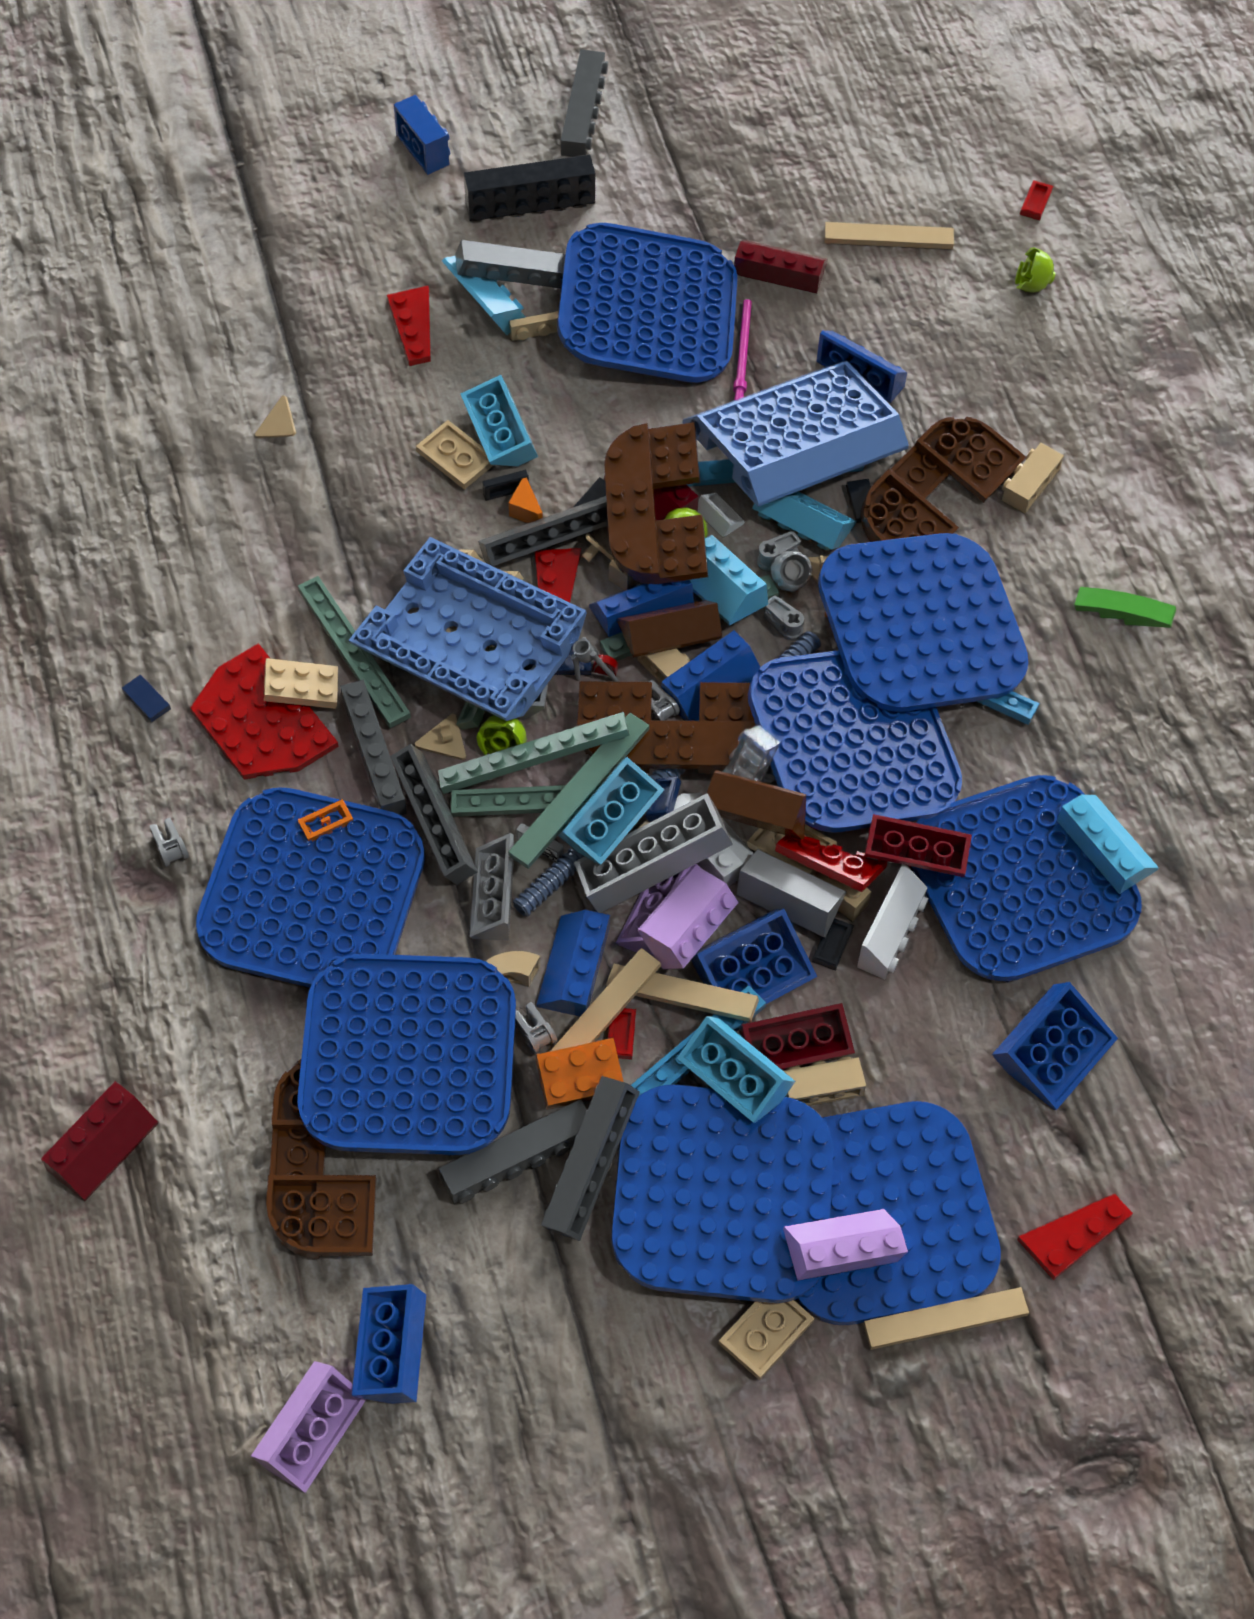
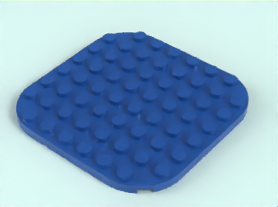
M612 223L589 224L585 229L579 232L576 231L569 239L566 247L557 321L560 340L571 354L585 363L685 382L699 383L711 380L726 369L733 351L737 295V272L731 259L727 260L721 254L722 250L705 241Z
M941 533L846 545L835 550L825 560L818 577L819 593L848 679L862 698H868L878 704L877 707L881 709L903 712L1000 698L1014 691L1023 680L1028 669V652L994 561L989 553L974 541L957 534Z
M839 650L777 658L765 663L753 677L748 690V702L778 787L806 794L805 824L825 832H845L870 828L873 814L904 821H915L921 818L928 819L943 813L950 807V803L955 802L962 787V774L936 707L903 712L888 711L877 707L878 704L868 698H862L853 688L848 679Z
M1047 775L1027 777L952 802L950 807L943 813L928 819L921 818L916 822L972 835L965 877L911 867L915 875L927 886L926 897L929 898L928 901L955 954L968 969L977 975L995 981H1013L1119 944L1132 933L1139 920L1142 901L1137 885L1135 884L1119 894L1057 822L1063 805L1081 794L1085 795L1070 782L1066 784L1056 780L1054 776Z
M280 787L263 790V793L252 799L249 797L238 807L230 821L196 919L197 933L202 947L214 961L230 969L310 988L320 971L323 972L332 965L333 961L341 957L353 954H396L423 870L425 858L422 839L411 822L391 811L344 801L353 817V821L349 822L346 827L342 828L340 826L332 830L333 833L323 834L312 842V840H307L298 823V819L339 801V799ZM338 811L325 816H329L331 819L329 825L343 819ZM317 817L313 822L305 823L313 832L327 826L326 823L322 826V818Z
M353 954L333 961L332 965L323 972L320 971L313 980L308 993L298 1088V1109L303 1125L309 1134L329 1148L355 1152L463 1155L481 1150L492 1143L506 1126L511 1106L516 999L508 978H505L494 965L480 959L468 957Z
M663 1085L641 1094L637 1098L620 1140L611 1234L612 1248L618 1264H621L635 1282L658 1291L766 1303H785L802 1297L803 1294L818 1283L821 1276L797 1280L783 1228L785 1226L830 1219L833 1140L827 1124L813 1108L789 1097H784L780 1104L756 1123H753L712 1088Z
M921 1101L905 1102L822 1117L830 1130L833 1140L830 1218L885 1209L900 1225L908 1253L895 1263L821 1276L815 1286L803 1294L802 1297L796 1299L800 1306L820 1318L823 1322L834 1325H854L880 1317L978 1297L984 1293L992 1283L999 1268L1001 1258L1000 1243L972 1143L967 1130L959 1119L941 1106Z

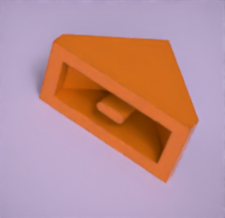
M526 477L521 480L509 501V517L525 523H531L542 519L543 512Z
M343 799L298 819V823L307 840H312V842L317 840L319 836L333 833L332 830L340 826L342 828L346 827L349 822L353 821V817ZM338 811L343 819L329 825L331 819L329 816H325ZM317 817L322 818V826H324V823L327 826L315 832L305 824L306 822H313Z

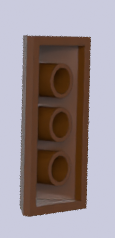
M703 600L617 618V623L633 658L722 639L718 604L712 601Z
M718 770L714 772L707 793L719 811L721 818L793 838L804 839L806 794Z

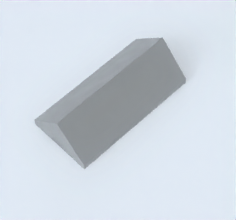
M511 833L476 848L475 867L478 873L474 874L470 925V938L509 940L514 859L508 855V851L514 845V835Z
M758 849L741 868L737 895L769 911L784 908L790 921L822 937H826L846 894V891Z

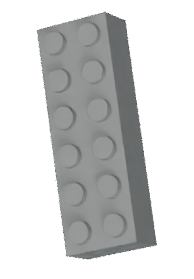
M708 793L627 834L601 865L587 857L575 861L574 864L587 898L596 911L602 913L730 847L733 843L719 811Z

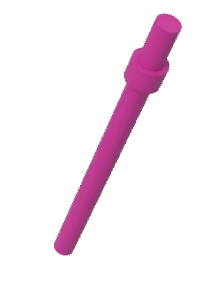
M749 299L743 301L737 376L733 385L734 400L743 398L747 390L745 375L752 301Z

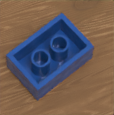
M413 95L395 103L396 135L426 174L429 175L449 166V155L451 154L448 147L449 134L445 128L439 125L434 114L431 115L425 102H421L416 95Z

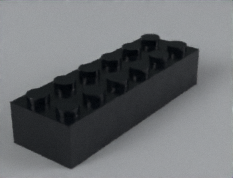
M591 154L464 172L465 203L469 221L594 204L596 173Z

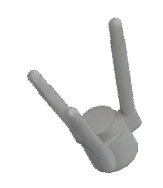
M583 637L574 643V654L571 655V659L574 663L577 680L581 678L579 661L589 663L595 660L614 682L618 681L614 673L598 657L599 652L591 645L589 640Z

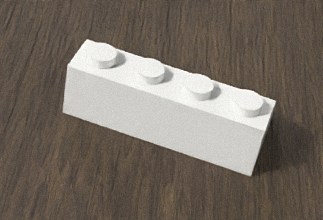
M701 793L679 795L674 810L702 796ZM722 818L733 845L700 861L698 864L705 871L725 882L729 887L739 880L741 868L754 853Z
M902 864L862 944L857 968L884 980L888 972L893 973L899 961L896 956L899 951L904 952L909 938H906L908 931L913 932L919 920L916 915L918 911H924L929 898L925 897L927 886L907 865Z

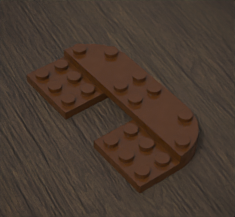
M954 416L941 419L934 423L916 441L915 445L873 484L861 508L863 530L870 542L941 533L955 534L959 527L926 499L951 475L984 503L1009 478L1017 466L1025 461L1026 456L994 429L980 420L971 417L954 419Z
M692 422L649 429L648 423L635 425L620 434L612 442L605 456L604 467L609 543L614 561L622 573L625 572L632 576L633 580L645 584H663L708 577L703 515L656 521L653 489L700 483L695 424Z
M579 682L577 726L624 712L625 717L632 713L650 725L649 731L626 756L645 773H649L650 769H698V773L714 774L716 770L725 773H735L752 766V762L763 756L766 752L748 702L750 683L700 682L699 721L651 720L652 682ZM601 745L585 749L584 752L591 757Z
M300 1059L297 1061V1065L288 1072L285 1071L276 1086L273 1099L272 1147L266 1200L267 1214L272 1230L282 1245L291 1252L305 1258L319 1259L320 1256H373L376 1175H324L326 1146L309 1134L303 1125L298 1109Z

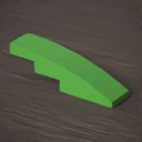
M1089 587L1079 588L1074 604L1076 611L1099 612L1100 618L1123 619L1125 625L1171 628L1176 612V606L1126 592Z

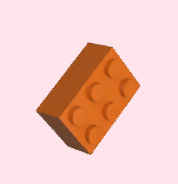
M614 1038L536 1055L535 1060L547 1110L568 1106L580 1099L582 1102L592 1100L601 1076L624 1082Z

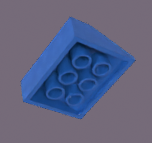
M784 908L774 909L700 948L691 959L704 984L741 992L749 985L766 1004L817 977Z
M1070 982L1053 984L993 1052L992 1056L1010 1076L1053 1110H1057L1115 1043L1118 1037Z

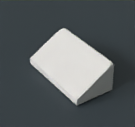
M717 493L700 496L698 513L702 514L704 519L722 537L727 536L745 523Z

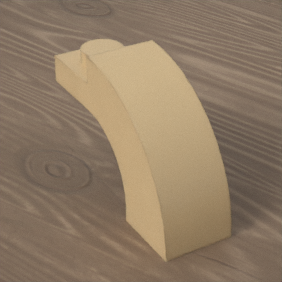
M524 951L505 952L486 960V962L497 967V970L505 978H508L510 983H518L527 987L531 985L540 968V956Z

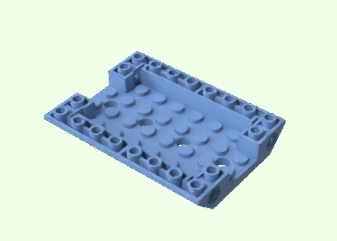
M847 361L824 367L685 418L682 421L683 424L694 422L696 439L706 450L718 446L734 464L732 479L758 507L906 450L909 446L899 414Z
M429 537L403 570L407 581L386 609L377 605L373 608L351 636L349 643L508 721L525 715L573 650L574 643L579 639L587 612L574 604ZM411 608H419L416 613H407ZM451 626L457 627V630L454 632H446L447 628ZM489 645L497 646L493 651H485V648ZM529 664L536 665L533 670H524V667Z

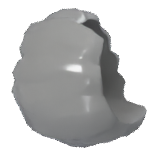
M799 551L782 552L774 559L770 567L772 580L777 583L781 590L793 592L803 587L810 580L811 572L813 571L809 558Z

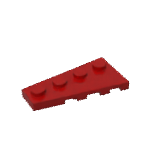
M429 285L387 295V301L409 366L431 362Z
M581 548L535 551L538 588L571 603L581 557Z
M785 835L776 843L775 848L776 852L787 858L793 859L860 892H863L887 866V861L868 859L865 857V853L858 851L856 855L842 851L843 847L834 844L828 846L820 845V840L807 836L801 840Z
M1112 1194L1018 1236L1017 1241L1045 1272L1055 1280L1131 1218L1133 1212L1116 1194Z

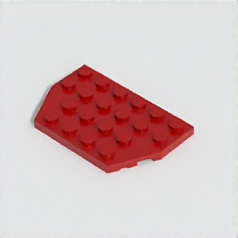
M259 643L219 666L190 707L191 713L244 780L253 779L258 776H273L276 772H299L339 747L338 741L310 706L264 701L266 658H271Z

